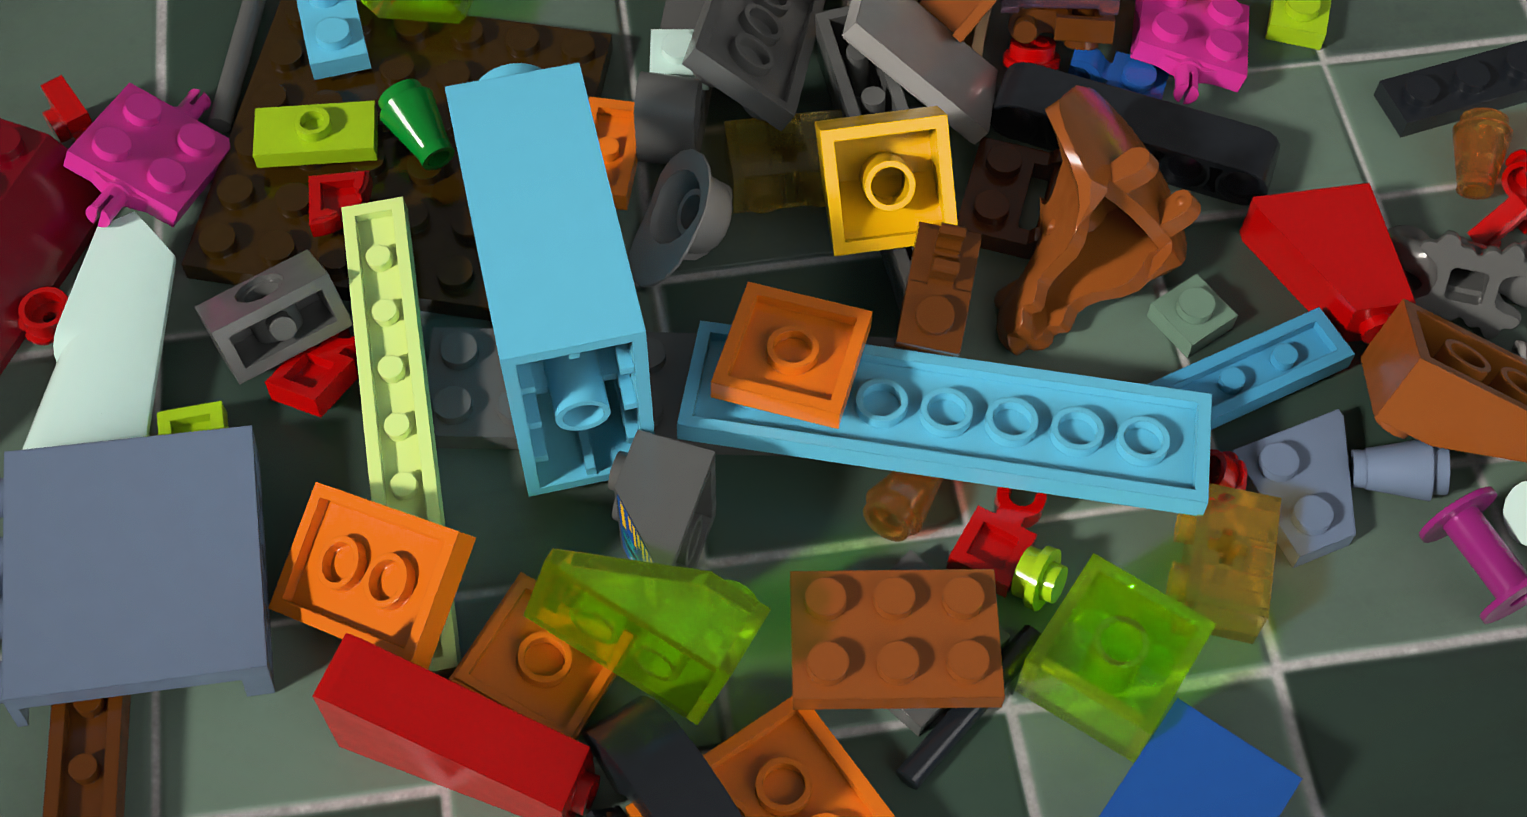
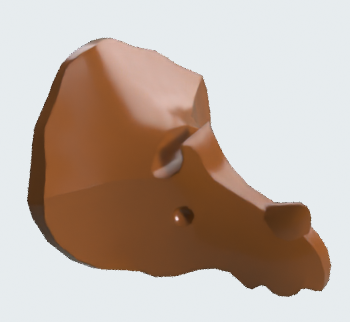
M1076 85L1059 100L1045 108V112L1057 136L1062 164L1050 200L1046 202L1040 196V234L1030 261L1019 278L998 290L994 297L995 306L999 309L996 325L999 340L1007 350L1016 356L1022 354L1025 350L1039 351L1048 348L1053 343L1055 335L1058 333H1068L1072 329L1077 314L1087 306L1135 293L1148 282L1181 266L1186 259L1187 251L1185 228L1198 218L1201 211L1200 202L1188 190L1182 189L1171 194L1159 169L1158 160L1146 149L1142 141L1121 115L1097 91L1090 87Z

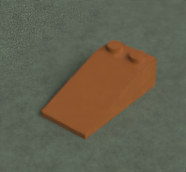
M1403 298L1360 356L1376 422L1384 430L1396 437L1405 439L1411 436L1432 447L1527 463V360Z

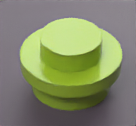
M1050 545L1046 546L1043 550L1029 546L1021 556L1012 579L1011 593L1013 596L1023 599L1026 608L1039 611L1046 601L1054 604L1060 597L1068 575V567L1061 564V550Z

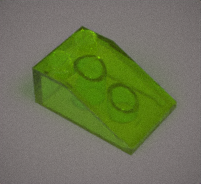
M553 548L543 563L523 616L698 725L731 677L771 609L759 602L755 594L742 583L729 579L724 580L711 571Z

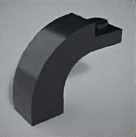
M639 696L581 731L615 793L626 796L643 817H742L728 792L698 748L674 718L654 699L648 696Z

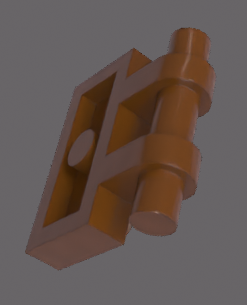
M1011 0L1009 4V32L1015 40L1023 44L1037 39L1041 33H1053L1054 40L1064 41V45L1068 48L1094 50L1098 48L1099 43L1113 44L1115 28L1112 0Z

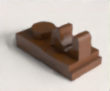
M919 221L896 333L895 347L959 357L982 234L968 232L967 227L941 222L939 226Z

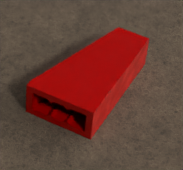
M349 633L344 635L312 696L339 747L518 816L575 817L576 814L586 816L596 798L601 777L594 774L595 766L590 746Z

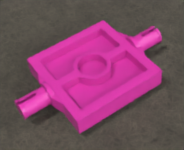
M1136 0L1130 58L1157 66L1173 75L1175 78L1174 99L1180 102L1184 95L1183 104H1191L1198 99V83L1212 84L1238 93L1248 76L1250 6L1239 3L1237 0Z
M129 82L67 150L63 166L92 182L101 192L98 198L86 209V216L93 224L100 217L98 227H108L123 207H128L146 212L171 227L176 225L214 178L219 164L231 148L229 138L198 121L201 115L211 106V100L205 92L198 99L200 90L191 89L177 107H173Z

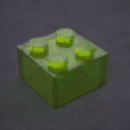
M1093 553L1026 657L1015 691L1134 763L1152 737L1196 663L1216 623Z

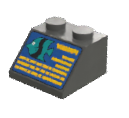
M637 429L629 452L619 451L610 470L608 489L615 491L616 497L612 510V519L619 521L621 546L661 622L675 626L716 515L715 451Z

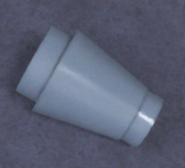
M1417 439L1368 447L1364 450L1352 449L1350 454L1351 487L1430 502L1432 495L1448 494L1450 486L1449 449L1432 447Z

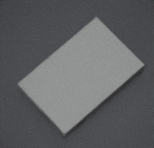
M851 0L842 34L844 40L926 107L938 106L947 114L948 125L970 143L975 145L989 133L998 72L995 67L964 41L960 43L952 36L954 33L915 0Z

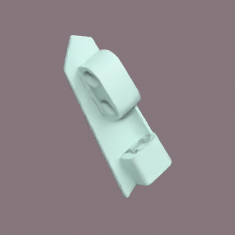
M135 211L113 220L108 227H97L55 331L53 347L57 363L22 450L149 436L177 259Z

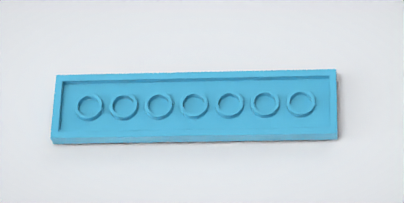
M700 320L677 421V439L1203 517L1208 505L1212 394L865 344L839 429L711 398V380L732 325Z

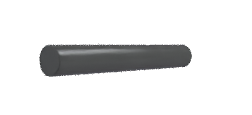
M242 0L207 123L210 128L219 133H227L231 130L266 0Z

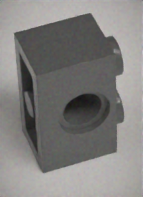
M308 249L194 307L221 357L239 384L260 375L353 326L329 274Z

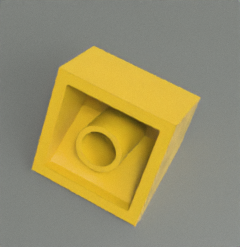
M929 106L815 121L821 181L834 256L914 246L919 221L939 226L941 222L958 225L948 117L941 108Z

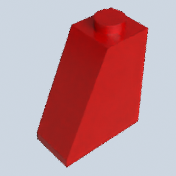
M1370 183L1255 196L1252 198L1239 231L1243 243L1308 312L1320 307L1346 342L1363 341L1370 344L1403 298L1416 304Z

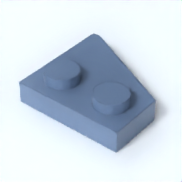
M1339 409L1232 451L1237 454L1238 460H1242L1247 467L1246 494L1292 568L1349 546L1356 535L1345 423L1344 416Z

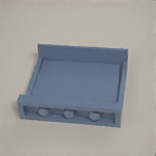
M252 425L4 452V478H0V518H3V537H0V578H3L2 598H0V640H2L0 704L5 705L18 727L29 726V708L238 680H242L247 697L275 693L270 609H268L269 591L260 457Z

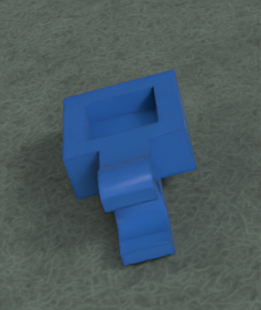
M1075 49L1068 73L1161 100L1169 73L1159 67L1132 59L1129 54L1116 51L1111 63L1106 60L1099 49Z

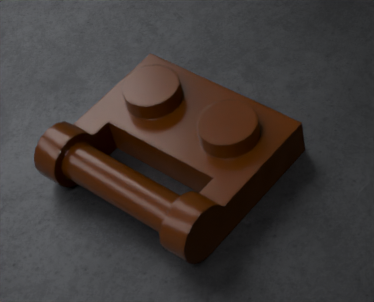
M983 137L978 146L958 215V226L967 227L968 232L982 234L980 245L982 249L1030 260L1040 234V215L1035 228L1031 230L1018 228L1031 177L1048 181L1044 200L1046 202L1050 200L1062 164L1060 149L1047 152Z

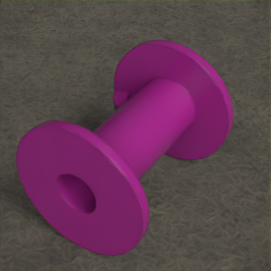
M1491 486L1477 489L1451 503L1430 519L1419 532V537L1424 543L1434 542L1449 536L1496 598L1479 616L1484 624L1498 621L1527 605V570L1483 515V512L1497 497V492Z

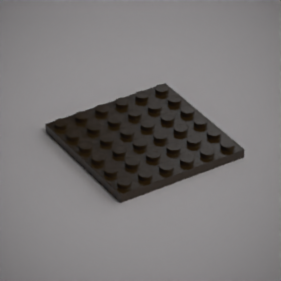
M281 0L229 136L231 148L217 168L181 265L187 278L238 285L308 249L329 274L341 300L351 301L344 228L328 235L313 237L309 226V176L370 170L373 190L369 202L403 196L408 208L420 311L492 321L445 86L479 81L490 70L506 64L526 63L546 69L580 63L588 99L589 97L601 98L613 51L612 34L356 1L371 69L314 80L309 64L297 1ZM416 79L422 86L428 87L433 91L449 142L455 150L454 157L446 165L435 170H425L413 153L381 122V109L378 105L379 98L387 88L399 81ZM375 101L378 112L377 160L257 168L253 158L255 108Z

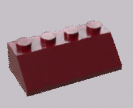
M1 118L0 375L26 338V331H22L18 326V308L21 300L29 292L37 288H60L91 242L98 227L100 217L93 224L86 216V209L101 194L92 182L63 166L68 148L47 133Z

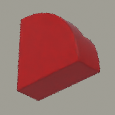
M370 170L309 176V226L313 237L328 235L343 229L341 207L369 202L373 190Z
M1513 193L1468 231V235L1476 243L1498 247L1501 246L1500 240L1516 228L1526 235L1527 197Z

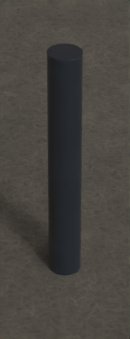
M1024 625L1001 651L1004 690L1045 644L1043 635L1030 625ZM951 708L896 770L898 777L907 786L917 790L988 708Z

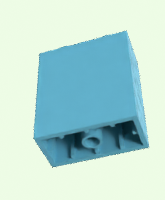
M526 63L506 64L490 70L479 81L445 86V92L501 370L529 497L608 481L617 453L619 451L629 452L637 429L652 434L655 433L646 329L580 63L546 69Z

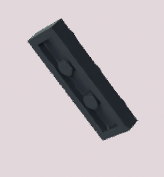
M1527 40L1380 80L1374 97L1400 138L1527 102Z

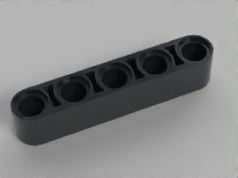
M1014 63L1007 68L993 103L990 122L993 129L1002 136L1050 151L1060 149L1057 136L1045 112V108L1059 100L1076 85L1090 87L1097 91L1121 115L1142 141L1146 149L1158 160L1159 169L1168 185L1239 205H1250L1253 197L1268 194L1280 152V143L1277 137L1270 131L1033 63Z

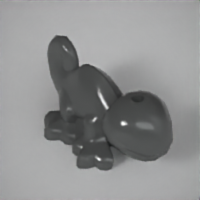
M1397 225L1388 229L1402 268L1414 275L1423 284L1419 289L1412 291L1416 305L1449 321L1458 317L1463 318L1468 327H1479L1486 339L1496 337L1502 329H1513L1519 325L1522 317L1520 312L1515 307L1504 302L1500 294H1503L1512 303L1527 308V240L1521 243L1513 242L1502 250L1498 246H1487L1467 241L1464 237L1459 236L1457 232L1448 230L1440 238L1431 239L1424 231L1411 225Z

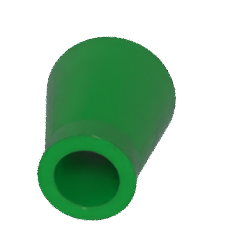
M406 79L393 84L382 93L378 101L381 109V122L413 153L425 170H435L446 165L454 157L455 150L449 142L433 91L428 87L422 86L416 79Z

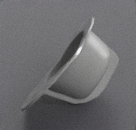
M695 149L680 151L669 160L659 176L651 203L635 235L629 253V265L633 281L641 287L655 286L666 280L680 266L683 260H697L707 255L719 245L730 225L732 189L729 185L711 176L710 165L707 159Z

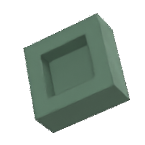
M1198 274L1193 275L1153 301L1147 313V317L1186 358H1189L1231 330L1238 317Z

